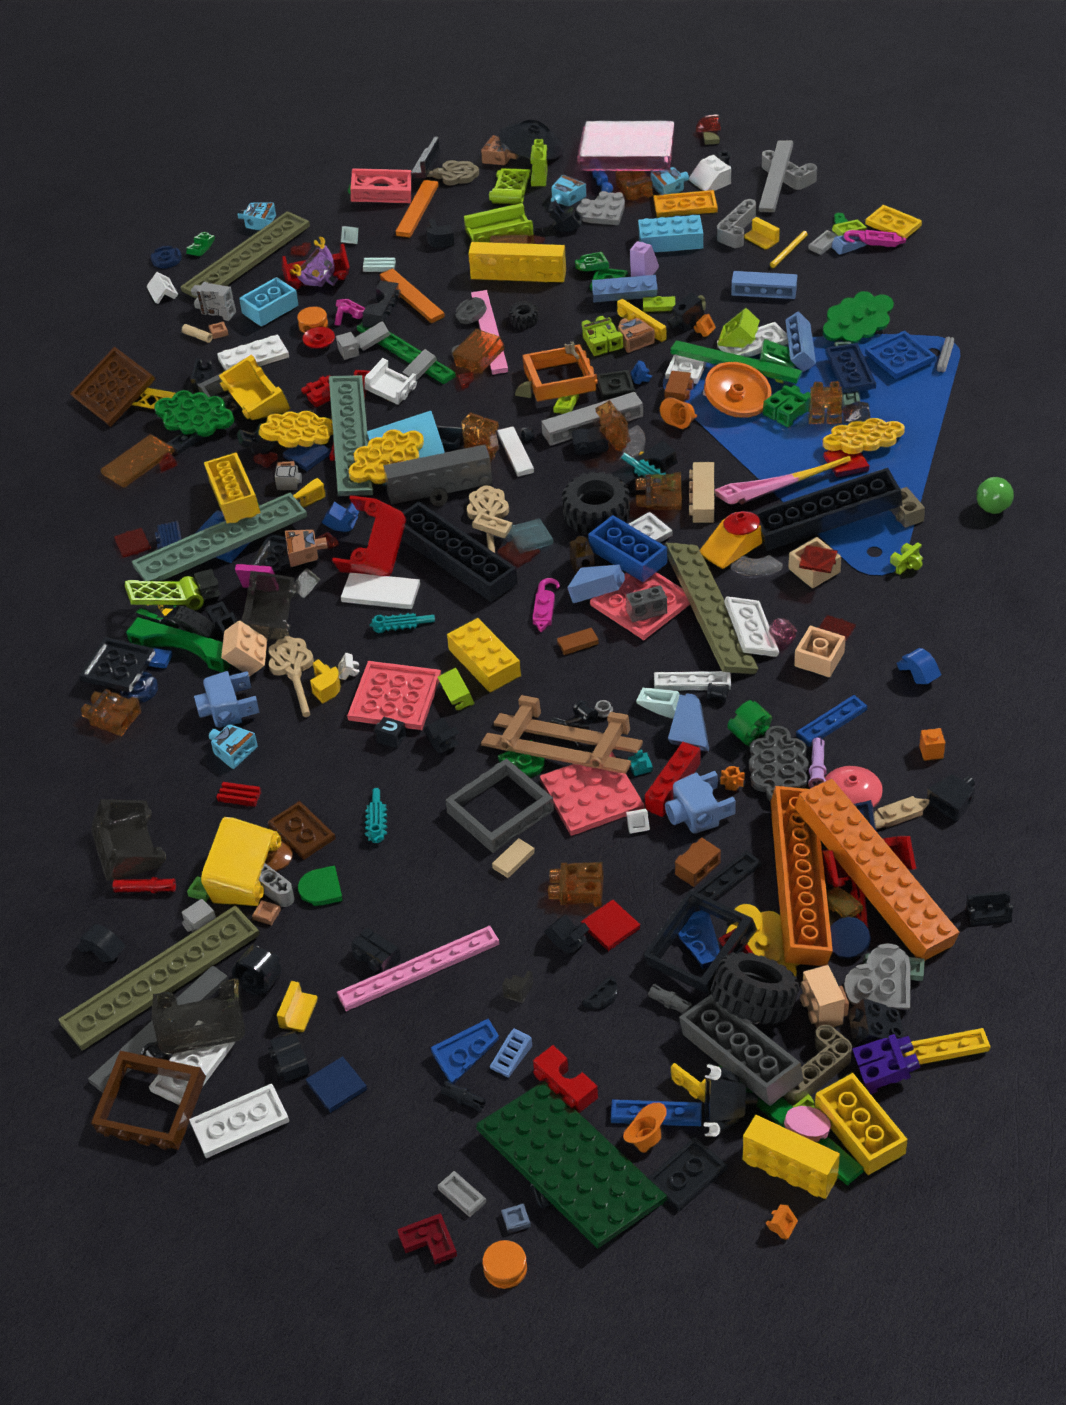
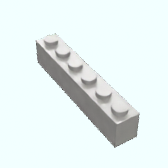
M632 392L543 420L542 434L550 446L572 439V431L601 426V421L606 424L604 427L608 428L643 417V403L637 394Z

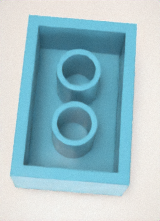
M278 277L239 298L242 314L260 326L266 325L298 306L296 290Z

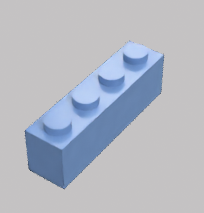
M733 272L732 296L796 298L797 274Z
M656 275L592 280L593 303L657 297Z
M798 311L785 321L790 359L804 372L812 368L816 364L810 322Z

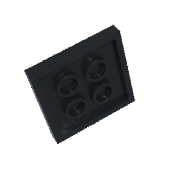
M105 637L80 673V681L131 693L155 656V649Z

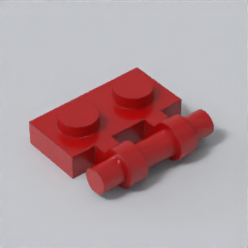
M330 375L318 378V381L309 382L305 387L301 388L303 394L308 393L307 399L315 407L330 401Z

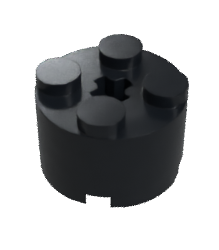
M253 944L232 967V976L235 981L239 979L242 983L240 987L252 995L261 996L262 993H267L280 977V958L274 952L269 953Z

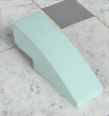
M642 688L636 702L648 710L673 719L679 699V692Z

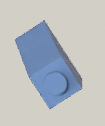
M620 565L580 568L567 587L572 602L577 603L619 590L625 581V575Z
M693 694L679 695L668 737L669 742L678 746L682 742H686L699 747L701 751L708 752L709 744L700 700Z

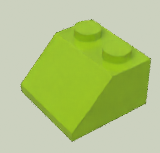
M745 308L723 326L718 345L743 348L747 344H752L756 339L755 335L759 329L760 320Z

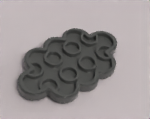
M772 726L766 731L765 738L756 739L751 743L750 755L752 757L749 759V770L752 772L750 777L751 786L758 791L766 792L769 801H771L775 786L803 789L807 786L808 777L806 771L808 770L809 762L805 757L806 745L800 739L791 738L787 728Z

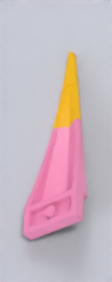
M847 456L815 468L784 476L730 483L714 491L716 497L726 503L735 504L740 502L742 505L851 461V458Z

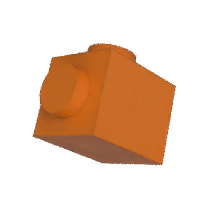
M941 728L921 730L920 750L924 761L944 758L945 740Z

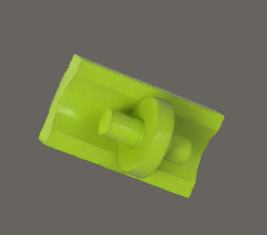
M917 542L913 546L905 543L901 548L902 555L894 552L890 556V563L896 566L895 573L900 575L906 569L913 568L914 570H919L922 567L923 557L919 553V549L922 546L920 543Z

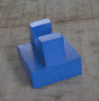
M638 360L631 371L633 382L639 385L642 381L649 382L652 378L648 374L649 369L646 368L645 363Z

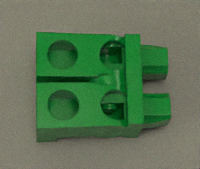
M785 385L782 387V390L777 391L764 400L763 415L789 428L793 425V420L809 411V404L813 401V394L809 392L801 393L800 388L796 385L792 387Z

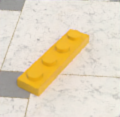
M624 299L617 301L618 315L628 321L635 318L641 319L654 329L657 340L660 342L667 340L665 325Z
M981 1028L912 1041L914 1050L904 1053L903 1056L907 1057L916 1054L919 1064L988 1052L990 1051V1044L984 1029Z

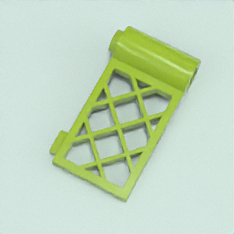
M501 168V171L498 170V180L495 188L489 192V200H492L493 204L523 203L531 170Z
M190 576L182 578L179 582L125 581L124 586L131 605H186L189 609L198 610L204 603L196 580Z

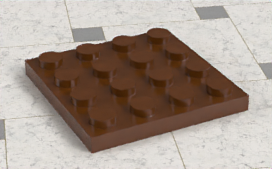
M114 347L70 395L111 427L153 383L155 377Z

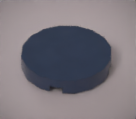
M172 246L159 247L154 250L155 253L151 254V262L158 268H170L176 266L182 260L181 251Z
M144 672L131 693L121 690L120 692L126 701L142 703L156 695L158 683L152 674Z
M845 917L834 922L830 927L833 953L838 957L848 960L854 959V957L863 955L868 949L871 940L870 933L861 920Z

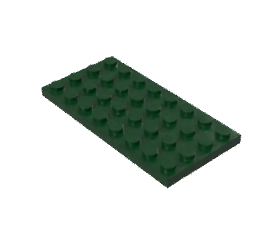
M545 1081L477 1123L476 1129L597 1249L666 1202L667 1195L574 1108L571 1109L559 1094H555Z

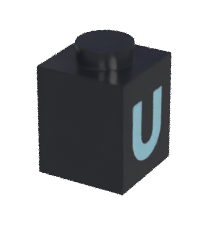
M384 716L380 723H377L374 733L376 734L377 743L398 749L406 737L405 723Z

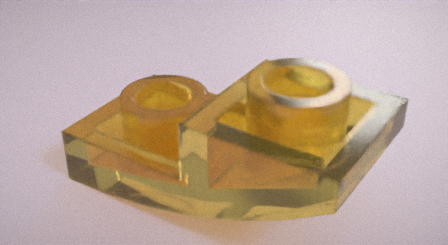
M835 887L826 892L828 908L832 912L837 911L843 918L853 917L863 911V905L845 890Z

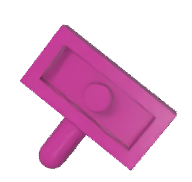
M349 299L337 300L336 306L338 309L334 324L341 325L343 312L352 314V317L356 319H362L365 308Z

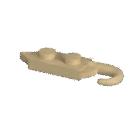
M911 796L878 808L874 813L876 830L883 827L888 828L923 815V811L928 806L930 800Z

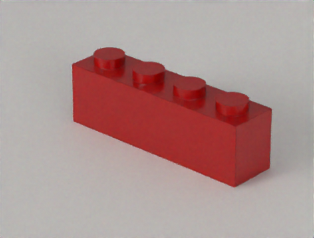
M686 742L681 743L646 792L645 809L647 811L664 817L666 814L665 803L673 800V784L694 774L699 767V747Z

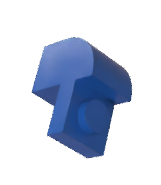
M334 502L326 512L322 523L332 530L348 532L353 529L359 511L353 503L345 509Z
M922 648L902 657L903 660L896 663L899 670L911 671L916 684H928L941 676L934 658Z

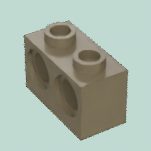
M908 487L902 488V506L889 511L906 528L924 521L925 507Z

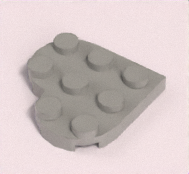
M602 191L595 200L582 199L577 207V211L583 217V222L619 225L625 208V199L620 192L608 193Z
M889 943L879 945L876 949L872 950L868 955L866 964L857 965L856 968L850 970L849 974L846 975L844 989L849 1002L856 1005L861 999L865 998L887 1005L890 1008L910 1010V961L908 955L899 946Z

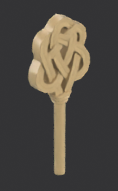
M482 486L469 495L470 504L467 506V516L472 520L476 518L479 512L497 518H503L509 513L508 502L505 500L504 492L500 489ZM486 532L487 548L495 553L494 535Z
M283 636L269 647L271 658L269 660V668L274 675L286 674L293 681L304 717H309L310 711L300 678L302 675L301 671L309 669L313 665V654L307 649L303 639Z

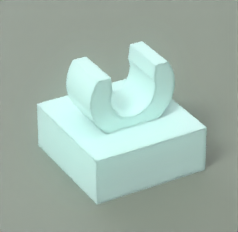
M342 226L341 242L357 244L358 228Z

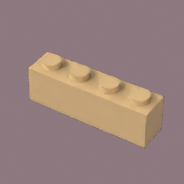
M693 462V470H689V480H693L689 481V492H693L689 493V504L693 503V505H689V515H693V523H714V462Z

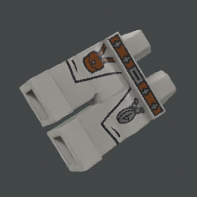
M203 282L201 286L194 285L191 289L192 295L198 296L194 302L195 308L201 309L202 314L222 316L223 320L229 321L236 313L231 287Z

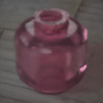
M778 618L770 625L769 634L778 644L788 645L795 639L797 630L787 619Z

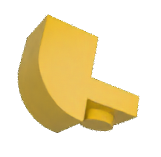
M318 659L313 662L316 677L311 679L310 683L312 693L323 704L339 693L341 685L336 666L330 669L327 664L324 665Z

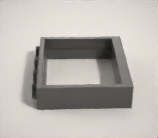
M507 758L446 799L447 813L492 853L554 811L553 797ZM508 776L537 801L493 832H490L462 806Z

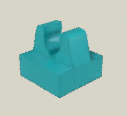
M639 750L638 753H634V756L628 757V760L631 761L630 768L634 776L653 772V766L647 752L643 753L642 750Z

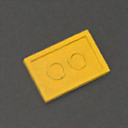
M882 205L865 219V225L883 232H894L898 236L907 239L922 226V220Z

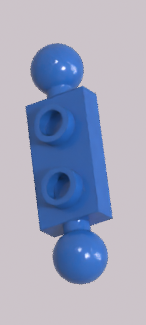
M592 158L589 161V167L592 169L593 178H596L597 186H600L601 191L612 193L613 186L608 182V177L599 159Z

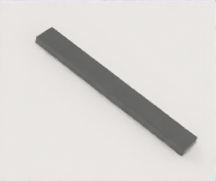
M211 966L120 1050L141 1055L142 1048L146 1044L156 1042L159 1045L228 981V976L216 967ZM120 1050L88 1078L89 1082L102 1093ZM127 1068L125 1075H126L131 1069Z

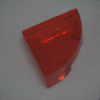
M304 242L303 245L297 247L295 245L291 248V254L306 256L311 248V243Z
M473 371L457 375L462 389L467 388L474 381Z
M169 452L163 455V459L159 462L161 472L177 466L176 460Z
M269 452V454L261 455V453L257 454L253 458L254 462L267 468L278 459L276 453Z
M329 532L315 538L326 537L328 548L339 545L338 540Z

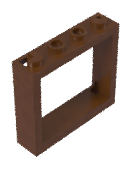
M120 1050L91 1124L97 1130V1133H101L105 1137L114 1135L123 1141L132 1139L145 1146L155 1144L164 1150L166 1148L179 1150L206 1075L201 1067ZM127 1068L189 1081L169 1134L107 1120Z

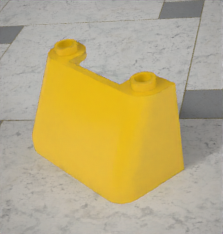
M252 354L218 375L222 381L220 382L224 391L228 390L243 409L242 412L247 419L257 420L266 418L271 414H283L291 410L283 391L279 386L275 387L262 368L258 367L256 359Z
M224 817L221 820L201 876L202 885L213 903L258 906L260 898L264 894V888L261 886L259 877L268 851H276L281 846V836H279L277 831L231 817Z

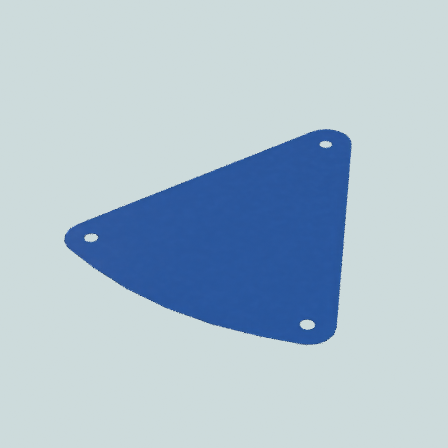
M875 334L871 338L862 337L858 345L876 382V389L859 391L860 410L843 411L840 390L811 391V388L840 387L825 354V348L834 347L835 342L844 341L842 339L829 341L824 336L812 337L816 364L802 372V376L797 384L787 381L778 383L774 378L765 376L771 387V396L777 391L782 390V387L785 385L789 387L796 385L800 388L801 393L809 392L813 394V401L809 404V411L793 420V425L789 428L776 422V420L774 421L764 416L763 412L753 417L739 418L727 415L715 408L707 397L703 395L707 374L716 364H706L698 384L693 387V390H690V400H687L686 403H690L693 406L695 414H697V417L694 419L759 480L793 474L827 464L823 456L824 452L830 450L823 447V438L831 434V430L835 426L848 425L853 421L864 422L870 418H879L885 422H900L904 425L905 432L904 435L896 438V444L890 447H880L875 451L863 450L861 452L870 466L869 471L836 477L833 471L829 469L773 493L782 502H786L888 467L899 488L908 487L921 503L958 367L960 349L954 343L946 371L938 372L937 364L946 338L911 335L927 349H938L940 355L936 357L934 362L895 379L865 354V348L896 334ZM760 354L748 358L760 360ZM663 379L664 389H666L669 379ZM814 393H819L817 401L814 400ZM834 393L836 395L839 393V400H833ZM888 510L819 533L818 535L849 565L859 572L868 575H885L896 571V566L890 563V556L894 552L902 555L901 548L905 543H910L914 525L905 528L901 522L897 521L895 515ZM870 547H878L882 550V555L871 557L867 554V550Z

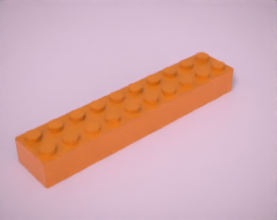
M832 778L799 794L795 805L797 812L827 849L833 850L835 859L916 958L927 960L954 945L960 933Z
M775 786L770 803L785 963L826 966L833 949L821 840L795 809L799 794L808 789Z

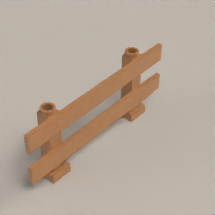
M523 695L518 700L520 708L515 716L499 713L494 721V726L507 728L503 735L487 733L481 742V746L626 774L631 761L610 757L609 755L612 750L617 749L638 753L643 744L642 740L621 736V734L628 735L630 731L628 715L610 712L607 716L608 727L604 733L533 720L532 717L538 718L541 714L539 698ZM523 732L596 745L593 753L519 738Z

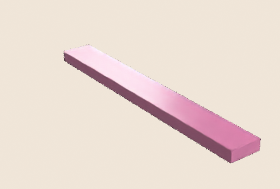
M487 290L471 292L472 298L478 297L483 299L487 307L485 314L478 320L492 375L508 372V366Z
M487 926L337 992V996L347 1012L500 945L499 939L491 926Z

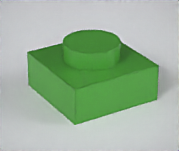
M197 876L187 891L188 896L199 900L203 899L207 902L209 895L202 885L201 877Z

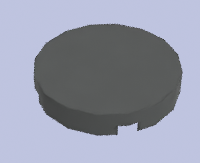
M473 297V300L466 299L460 303L456 309L458 321L463 324L478 321L487 309L484 300Z

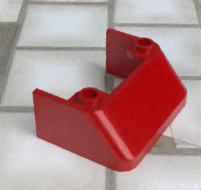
M341 244L340 252L332 254L335 263L333 275L338 280L346 279L350 270L345 246ZM283 256L282 271L286 283L295 290L305 286L296 277V274H290V270L293 269L296 272L293 265L298 264L301 267L306 260L287 264L286 256Z
M350 495L349 499L357 510L365 511L369 516L375 517L367 549H355L351 554L350 560L333 558L332 561L340 572L390 576L394 568L406 518L400 510L378 499Z
M910 836L882 838L908 870L916 869ZM822 850L824 874L828 884H833V887L844 886L845 881L850 880L851 877L835 859L833 850Z

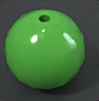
M990 477L979 485L976 498L979 506L984 511L996 514L1003 512L1012 504L1014 491L1007 480L1000 477Z

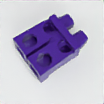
M895 1034L888 1036L889 1038L853 1048L862 1078L870 1094L878 1092L877 1088L887 1084L910 1079V1072L920 1068L916 1054L907 1057L903 1056L904 1053L914 1050L909 1036L897 1039Z

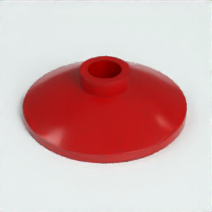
M326 327L309 329L303 335L304 344L310 348L326 347L335 339L334 332Z
M741 511L727 516L723 525L724 529L730 534L746 535L754 532L759 527L760 520L754 513Z

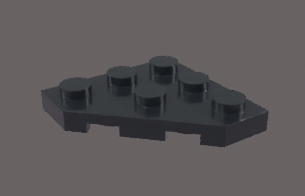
M269 534L250 565L270 566L274 574L293 568L290 566L286 537Z

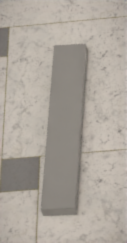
M792 140L777 142L759 205L760 212H775L793 147Z

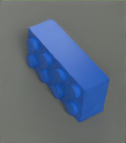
M613 515L588 534L589 544L595 554L613 565H620L623 571L641 582L646 581L667 564L666 546Z

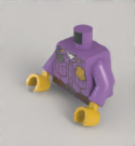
M319 237L321 243L318 244L317 240H314V244L319 246L320 249L317 248L301 267L298 264L293 265L296 272L291 269L290 274H296V277L304 285L322 287L327 281L333 286L338 280L333 275L335 263L331 252L324 245L325 239Z

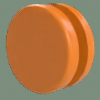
M308 307L298 313V325L303 333L315 327H328L327 313L320 307Z
M502 1240L493 1243L486 1249L483 1255V1269L488 1282L495 1287L504 1289L512 1288L522 1282L527 1273L526 1254L520 1245L513 1241Z

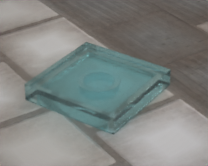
M540 518L513 525L508 533L520 553L553 544V538Z

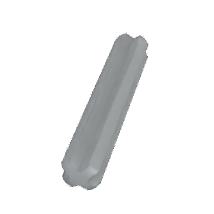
M948 336L945 339L937 364L938 372L946 371L955 339L953 337L950 338Z

